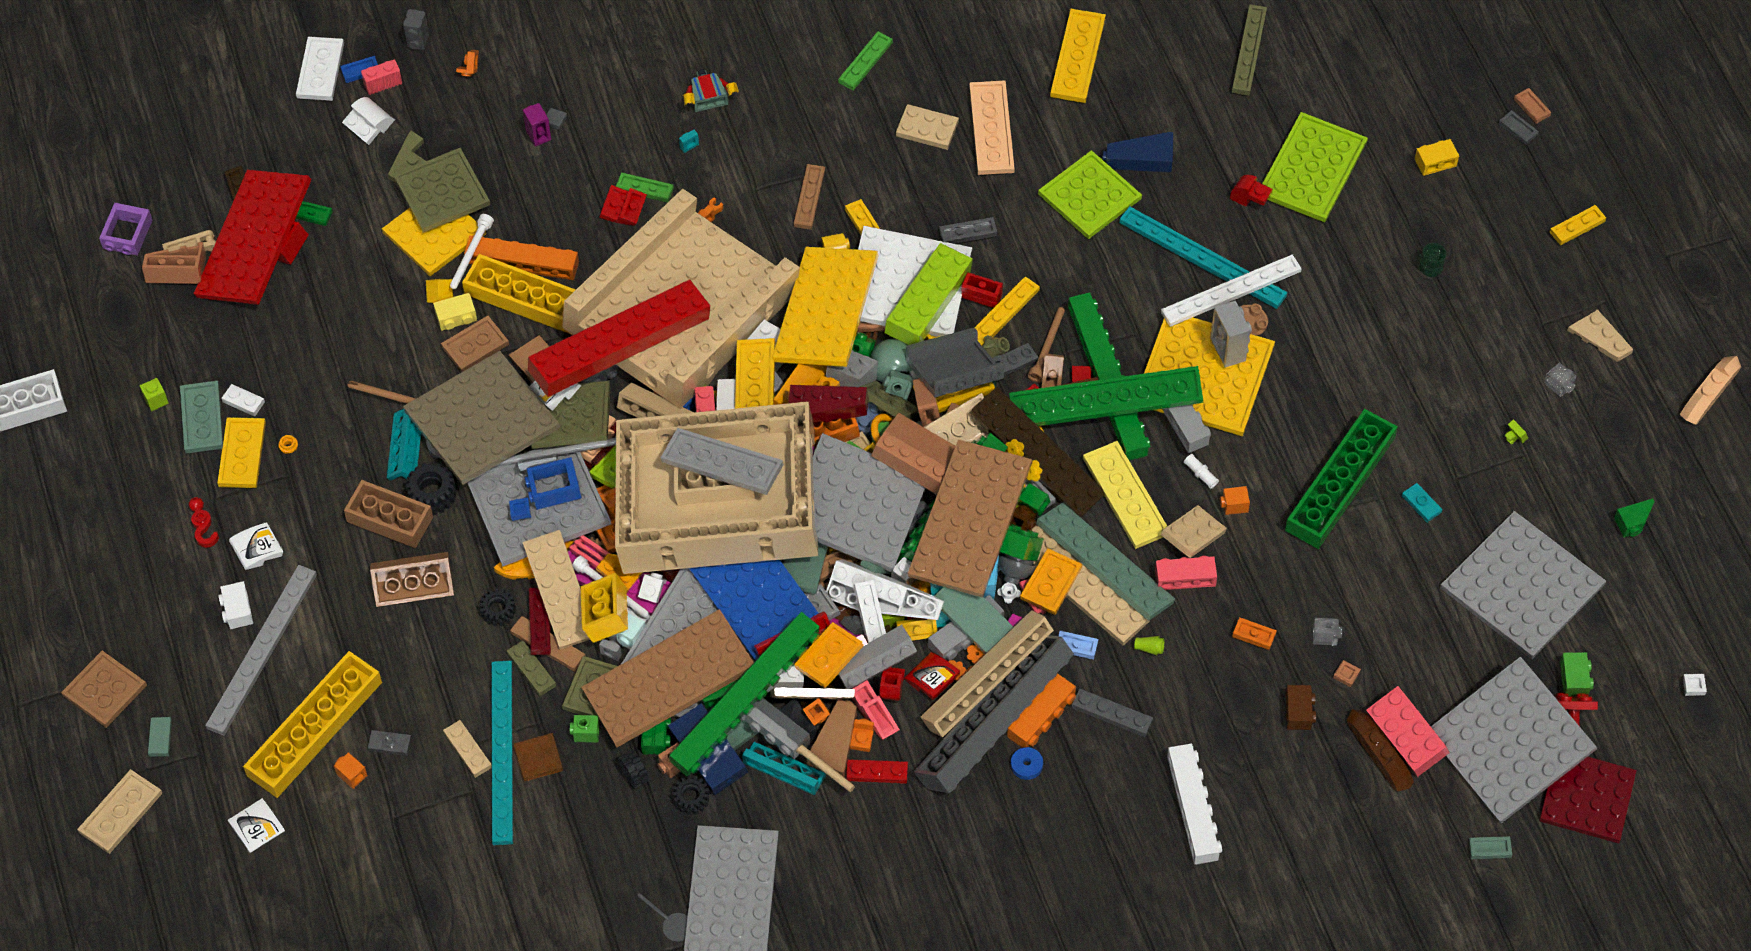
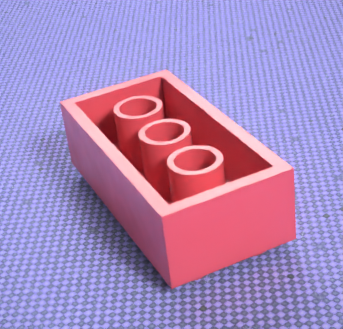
M1399 686L1366 710L1417 777L1450 753L1446 745Z

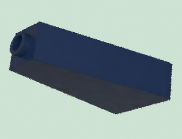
M1173 132L1107 144V151H1103V161L1113 170L1171 172Z

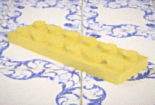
M1118 441L1084 454V462L1097 484L1102 488L1105 498L1134 548L1137 549L1163 538L1161 533L1167 527V524Z

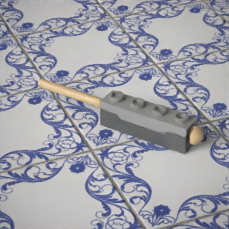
M764 698L761 701L757 700L753 704L754 709L749 715L744 714L740 719L749 723L751 729L756 733L760 732L770 744H776L780 747L779 749L784 755H790L795 759L801 754L849 792L855 788L852 783L806 748L810 743V734Z

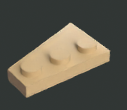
M1599 310L1568 327V332L1571 334L1575 333L1582 337L1584 342H1590L1595 345L1600 352L1616 362L1633 352V348Z

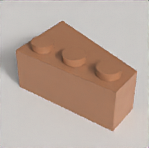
M203 241L198 242V245L186 248V245L174 251L166 249L145 254L142 266L145 282L191 284L201 282L206 261Z

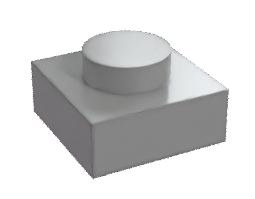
M602 639L599 644L600 653L619 661L622 655L619 644L613 640Z

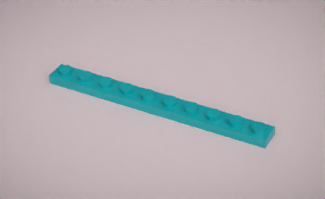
M1130 206L1120 218V224L1226 282L1249 273L1248 270ZM1273 284L1249 293L1276 309L1287 297L1286 291Z
M512 661L492 662L493 845L513 844Z

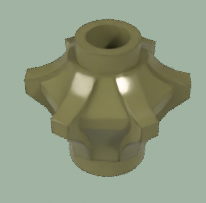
M989 335L984 337L985 343L982 347L991 358L1005 354L1010 348L1008 340L1004 337L994 338Z

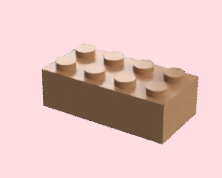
M361 480L344 509L348 523L414 548L417 547L433 519L430 505Z

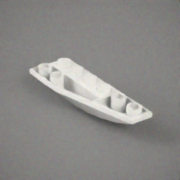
M844 559L836 561L826 590L832 601L859 611L853 585L874 580L881 614L939 619L944 604L943 600Z

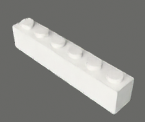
M1192 744L1169 747L1167 758L1194 865L1218 861L1219 853H1222V846L1220 840H1216L1217 826L1215 822L1212 823L1211 804H1207L1206 800L1208 798V791L1206 786L1202 785L1203 772L1197 765V762H1199L1198 752L1193 750Z

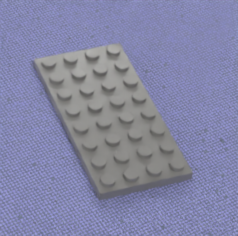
M698 825L684 951H767L779 831Z

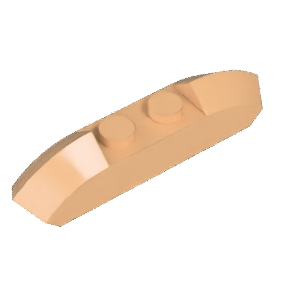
M1737 356L1724 357L1696 390L1680 413L1686 421L1698 424L1741 368Z

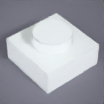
M1684 674L1685 696L1706 694L1704 674Z

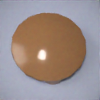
M1256 303L1240 306L1244 311L1246 322H1249L1252 332L1250 334L1255 336L1262 334L1268 325V318L1262 307Z

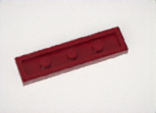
M529 588L531 655H551L550 620L539 589Z

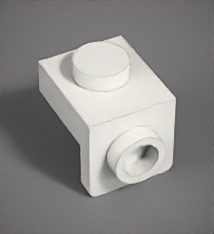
M651 572V575L645 574L638 597L658 603L663 584H666L667 580L663 579V575Z

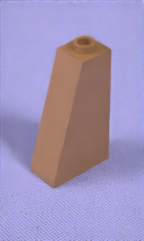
M838 699L810 751L845 778L854 720L857 717V706L848 700ZM807 759L808 766L813 767L819 771H822L819 767H817L814 763Z

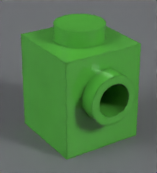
M574 715V723L570 722V734L574 736V742L599 741L600 724L598 716Z

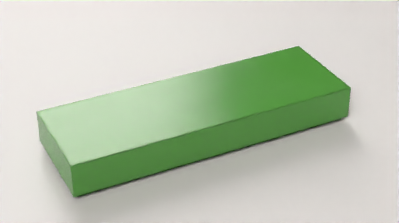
M622 172L616 187L629 191L630 188L647 194L646 198L667 203L674 189L673 184Z

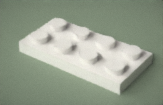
M308 37L296 92L297 98L333 101L344 47L343 39Z

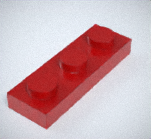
M848 760L847 762L848 781L907 783L908 762Z

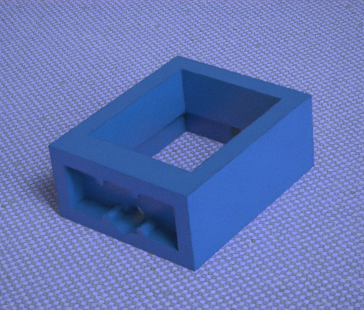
M572 457L526 468L528 476L525 477L527 488L531 487V491L528 492L530 502L535 503L537 510L582 498ZM563 473L568 474L570 486L537 493L535 480Z

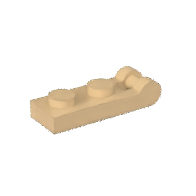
M207 230L162 245L164 250L174 251L180 249V246L186 245L187 248L198 245V242L206 241L204 242L205 251H212L216 241L214 240L213 231Z

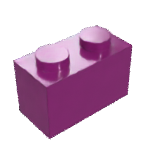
M540 103L523 109L526 132L534 146L536 147L550 141L549 119Z

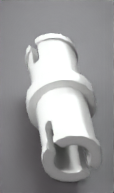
M1190 454L1184 460V463L1195 473V476L1206 483L1210 489L1218 484L1219 480L1193 454Z

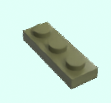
M524 641L507 650V655L539 697L556 687L555 681L535 655H531V650Z

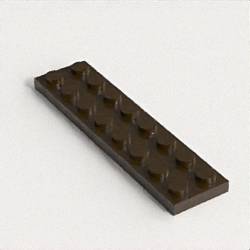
M998 387L991 391L970 411V414L989 433L993 434L1005 445L1013 439L1024 444L1023 457L1032 459V461L1037 460L1040 464L1042 473L1040 474L1039 481L1061 503H1064L1080 518L1105 495L1102 488Z

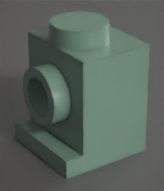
M890 370L889 375H885L882 386H884L886 393L903 397L904 400H907L913 386L912 376Z

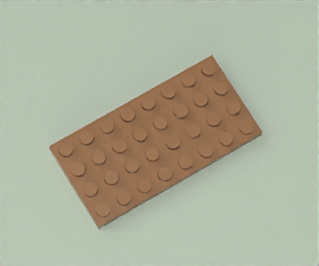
M958 439L909 568L908 577L983 598L1030 471L1032 459Z
M719 609L581 688L616 747H619L741 678L754 662Z

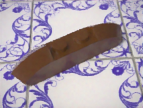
M1352 709L1347 718L1348 726L1395 791L1410 789L1414 783L1413 778L1404 761L1382 730L1367 713Z

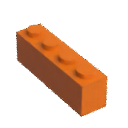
M1057 673V676L1049 681L1045 689L1032 700V704L1025 708L1020 717L1008 727L1007 737L1022 748L1033 747L1038 742L1040 734L1047 732L1051 727V722L1062 715L1063 708L1067 704L1073 703L1076 698V686Z

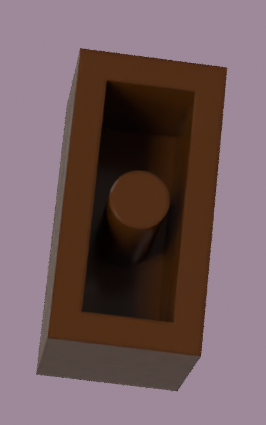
M1287 685V730H1311L1312 723H1316V711H1312V705H1315V693H1312L1311 685Z

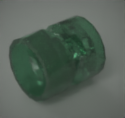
M1429 243L1423 248L1419 268L1424 275L1436 277L1442 273L1447 253L1442 245Z

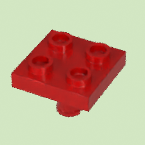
M1556 693V696H1554L1564 709H1568L1569 715L1578 725L1580 710H1598V702L1586 693H1577L1576 697L1568 696V693Z

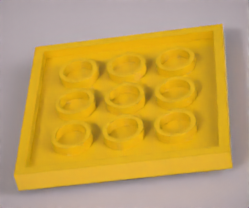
M409 208L383 227L382 232L424 272L432 276L465 251L469 235H475L478 223L467 214L423 233Z

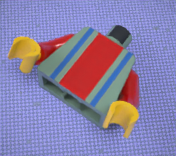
M700 69L696 72L697 77L691 79L692 85L688 86L686 93L683 95L684 105L693 103L695 112L728 105V95H732L733 92H739L737 83H728L719 78L716 73L707 74L705 69Z

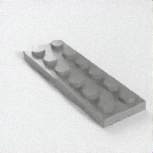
M677 428L660 457L663 463L765 495L768 494L784 465L783 460Z

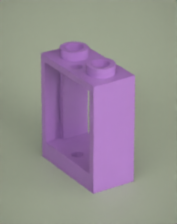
M114 203L99 238L103 249L138 256L152 223L150 211L148 209ZM118 220L138 223L132 240L111 237Z

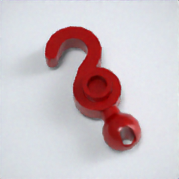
M194 497L189 501V508L195 512L191 517L194 528H196V542L201 547H212L218 542L219 535L217 532H213L210 538H202V535L209 529L212 519L209 512L202 510L204 507L203 500L199 497Z

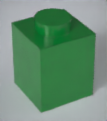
M1030 483L1026 488H1023L1019 498L1021 506L1030 507L1039 517L1051 502L1047 493Z

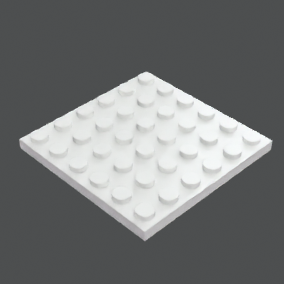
M864 226L858 250L878 251L879 256L860 321L886 326L887 318L940 243L968 257L971 256L972 247ZM962 285L928 333L931 336L938 337L954 333L962 297Z

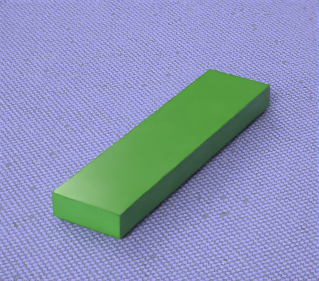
M877 32L840 76L838 83L854 91L890 47L893 39Z

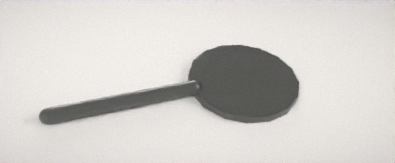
M639 893L637 895L665 919L662 929L668 939L676 942L685 940L687 915L674 913L667 916L642 894Z

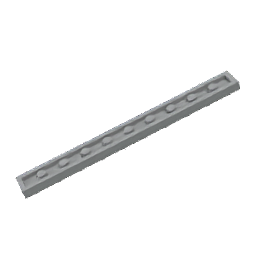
M301 565L297 566L205 726L208 730L225 736L317 576L316 571Z

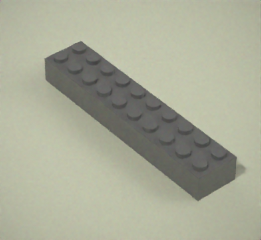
M1047 636L954 726L915 769L914 773L926 789L945 793L955 790L962 778L966 777L971 768L981 761L982 756L995 745V742L1001 735L1007 732V728L1020 717L1025 708L1032 704V700L1045 689L1050 680L1057 676L1058 671L1068 664L1069 659L1074 653L1062 637Z

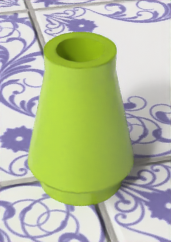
M1160 636L1136 637L1135 649L1154 655L1163 654L1164 638H1160Z

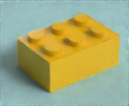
M616 573L581 586L582 629L593 643L628 630L627 588Z

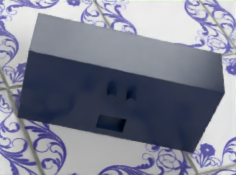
M701 703L668 725L679 744L701 722L708 712ZM727 739L721 745L718 743L713 748L715 750L708 759L704 758L700 763L701 767L698 770L714 795L748 773L746 766Z

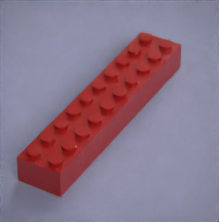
M689 279L529 356L528 371L546 396H552L708 320L711 305Z

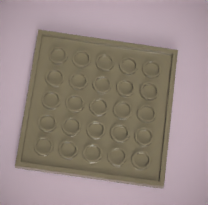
M501 351L496 352L403 406L405 413L462 485L560 428L559 422Z

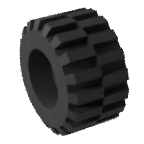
M430 462V465L424 463L420 468L418 466L415 467V471H411L409 473L410 477L406 479L408 497L430 505L433 515H437V512H445L444 509H449L451 507L450 503L453 504L455 501L454 497H456V487L451 471L449 472L446 466L442 468V464L434 465V462ZM429 485L440 486L437 491L432 493L422 491Z

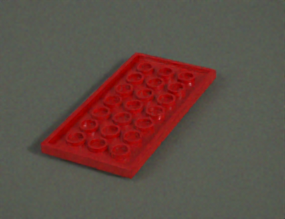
M256 170L246 171L202 273L201 282H198L194 295L197 298L259 305L312 180L308 175Z

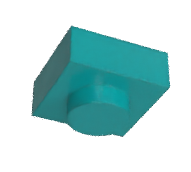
M695 130L684 133L679 138L680 149L683 153L699 145L698 133Z

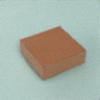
M1343 660L1333 678L1351 687L1361 669Z

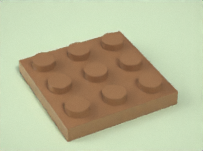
M102 650L61 693L63 697L107 728L147 684Z

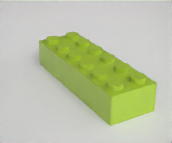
M940 243L887 318L885 333L908 345L924 341L963 284L967 273L971 272L973 258Z

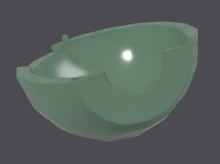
M888 339L879 343L872 350L870 358L878 361L876 380L883 382L885 375L888 376L890 370L897 372L907 371V373L913 370L906 362V346L908 344L897 339Z

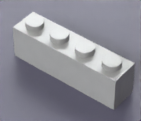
M1193 404L1162 409L1188 453L1209 445L1211 432L1202 423V417L1198 411H1195Z
M990 595L985 597L1004 617V610ZM952 621L928 638V648L933 653L949 661L954 659L958 652L963 649L966 650L968 646L973 644Z

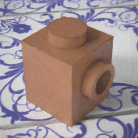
M679 743L674 744L658 755V768L663 774L666 773L669 778L681 772L669 762V755L679 746Z

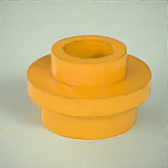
M285 435L279 441V449L286 454L293 453L298 447L296 438L291 435Z

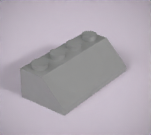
M900 625L864 645L838 675L845 689H853L917 653V650L903 625Z

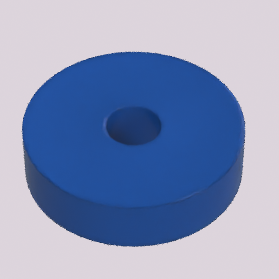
M1029 747L1017 750L1011 758L1012 772L1020 779L1031 780L1036 778L1043 769L1041 754ZM1024 762H1029L1030 765H1024Z

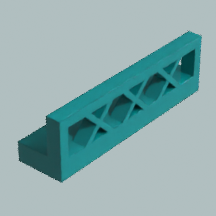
M404 409L395 412L393 416L387 479L390 481L400 476L407 479V477H410L409 473L411 471L414 472V468L418 466L421 432L405 413Z
M753 742L750 750L746 748L743 753V763L813 795L816 794L826 776V773L756 742ZM755 750L764 752L765 756L756 753ZM778 758L782 761L783 764H780L774 761L773 759ZM796 766V767H798V768L800 769V772H798V771H796V770H794V769H792V768H790V767ZM813 774L818 776L819 778L818 780H816L808 775Z

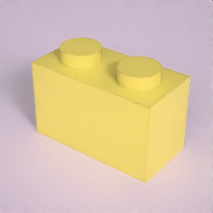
M469 293L433 303L441 331L477 321L475 308Z

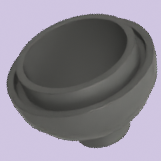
M1005 553L999 554L998 563L1001 571L1005 574L1004 581L1018 585L1021 579L1029 577L1036 569L1033 560H1022Z

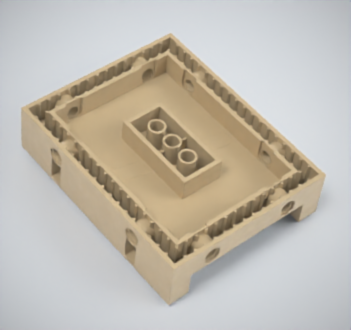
M684 189L678 192L564 301L563 328L572 335H575L690 279L711 305L709 319L616 364L679 409L695 395L694 389L696 387H703L737 353V340H747L763 320L769 321L790 300L800 270L799 266L787 258H784L775 266L696 212L697 198Z
M809 402L616 420L615 548L623 574L818 556V538L815 529L812 448V445H815V433ZM677 428L783 460L784 465L768 494L765 495L663 463L660 457Z

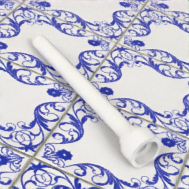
M487 214L480 215L477 221L478 229L450 283L452 289L457 288L484 232L491 228L494 222L491 216Z
M581 555L572 564L575 571L586 573L595 581L603 578L589 567L588 560ZM627 596V606L646 618L649 615L648 611Z

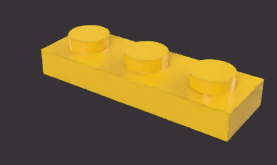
M1594 205L1552 227L1550 234L1561 246L1604 223L1606 217Z

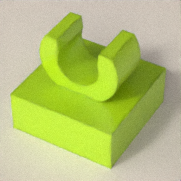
M1513 419L1508 424L1510 431L1505 435L1506 440L1510 444H1513L1517 439L1524 443L1528 439L1527 433Z

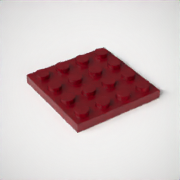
M1586 757L1547 788L1539 822L1619 844L1637 770Z

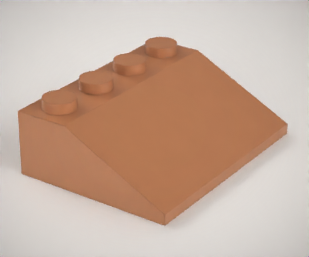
M898 413L878 440L871 456L933 493L938 494L956 446Z

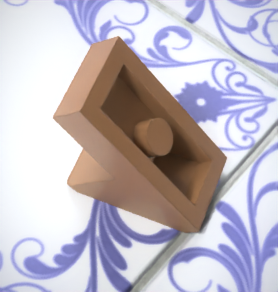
M1045 353L1041 388L1061 385L1064 363L1063 355Z

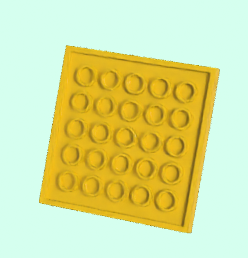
M1192 317L1170 327L1164 318L1144 373L1198 366L1204 403L1193 404V408L1200 413L1202 423L1209 427L1243 436L1275 341L1250 334L1249 352L1247 353L1246 361L1225 368L1210 339L1212 323ZM1156 409V410H1154V411H1158V412L1164 413L1162 409Z

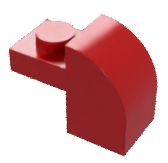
M1243 175L1232 189L1230 200L1245 207L1250 200L1264 206L1271 196L1273 189L1257 182L1256 176Z
M889 668L883 671L880 683L881 699L901 700L905 669Z

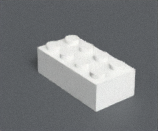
M54 369L0 385V431L67 412Z

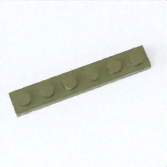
M1249 5L1232 93L1250 96L1267 7Z

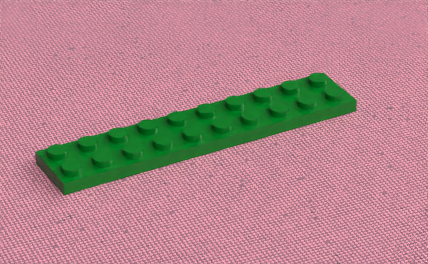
M1198 366L1009 393L1010 400L1037 426L1204 403Z

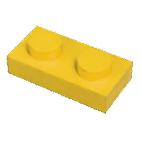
M917 618L896 622L897 627L903 625L912 641L929 638L937 632V624L934 619Z

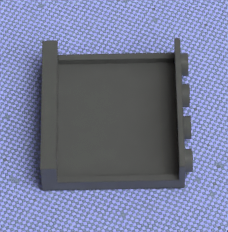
M975 327L906 346V362L934 397L1004 378V362L996 363L978 342V331Z

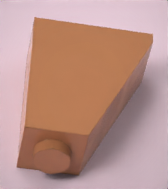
M920 378L913 380L919 415L924 427L940 418L936 397L932 395Z

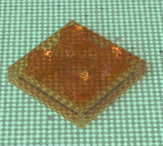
M553 733L514 743L524 782L563 771Z

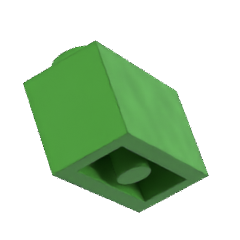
M1563 653L1560 660L1563 693H1568V696L1576 697L1577 693L1589 695L1590 690H1593L1594 683L1593 678H1590L1589 674L1591 672V660H1588L1587 653Z

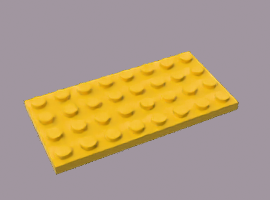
M820 247L805 248L800 264L799 277L795 281L772 356L774 362L847 367L878 260V251Z

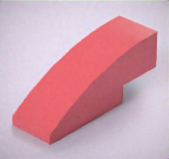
M868 680L853 688L855 689L854 697L852 698L853 702L865 719L874 722V731L882 740L900 730L880 696L875 694Z

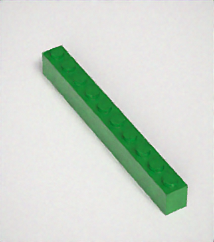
M1090 292L1069 297L1068 309L1094 378L1097 377L1098 380L1125 376L1121 375L1120 362L1114 357V346L1108 341V330L1103 328V317L1097 312L1098 305L1096 299H1092ZM1138 412L1109 416L1117 440L1129 461L1148 456V448H1150L1149 438L1145 437L1143 433L1145 431L1143 422L1138 420Z
M800 612L669 755V762L687 777L691 772L693 774L696 773L701 767L700 763L704 758L708 759L715 751L713 748L718 743L721 745L728 737L727 733L739 726L741 723L740 719L744 714L749 715L754 709L753 704L757 700L761 701L766 696V690L770 686L774 687L781 678L779 676L784 671L788 672L791 669L795 658H800L807 649L805 647L809 643L813 644L818 639L820 626L803 612Z

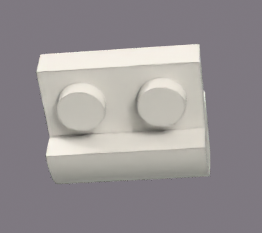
M363 97L351 105L354 109L342 123L369 145L380 131L384 134L395 119L370 98Z

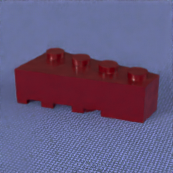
M790 385L788 404L809 402L813 423L822 421L827 423L838 418L843 420L866 416L869 397L867 387Z

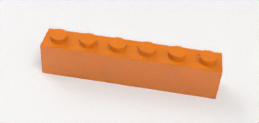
M469 235L464 255L474 237L472 235ZM482 236L469 264L473 265L478 255L481 254L532 274L574 280L579 259L578 252L569 249L562 250L554 247L523 244L517 241L510 242Z

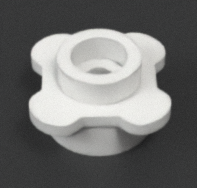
M1007 582L1002 588L998 589L997 594L1004 598L1005 603L1009 604L1012 603L1014 598L1020 597L1021 591L1017 590L1015 584Z

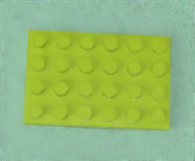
M1301 112L1263 182L1264 185L1273 189L1268 200L1326 222L1368 138Z

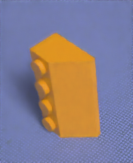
M798 364L774 397V405L788 404L790 385H815L822 376L826 377L827 365Z

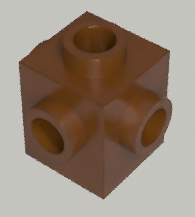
M1020 505L1015 509L1010 524L1022 527V530H1032L1037 522L1035 521L1037 513L1033 512L1028 506Z

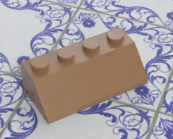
M448 552L376 562L370 565L376 607L454 595Z

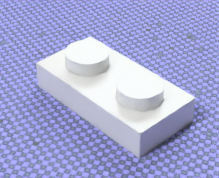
M233 384L230 385L222 397L223 403L252 416H256L265 403L264 398Z

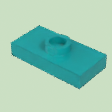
M1418 483L1402 493V497L1427 523L1442 513V508Z

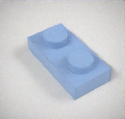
M1064 631L1059 632V636L1064 639L1075 656L1094 660L1098 639Z

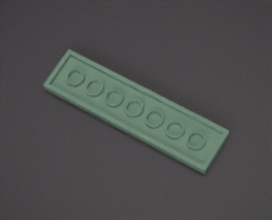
M1061 503L1037 519L1036 524L1148 621L1173 605L1175 601L1173 596L1162 587H1158V584L1064 503Z

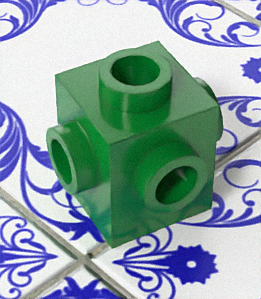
M857 332L852 350L870 357L876 340L867 338L868 335Z

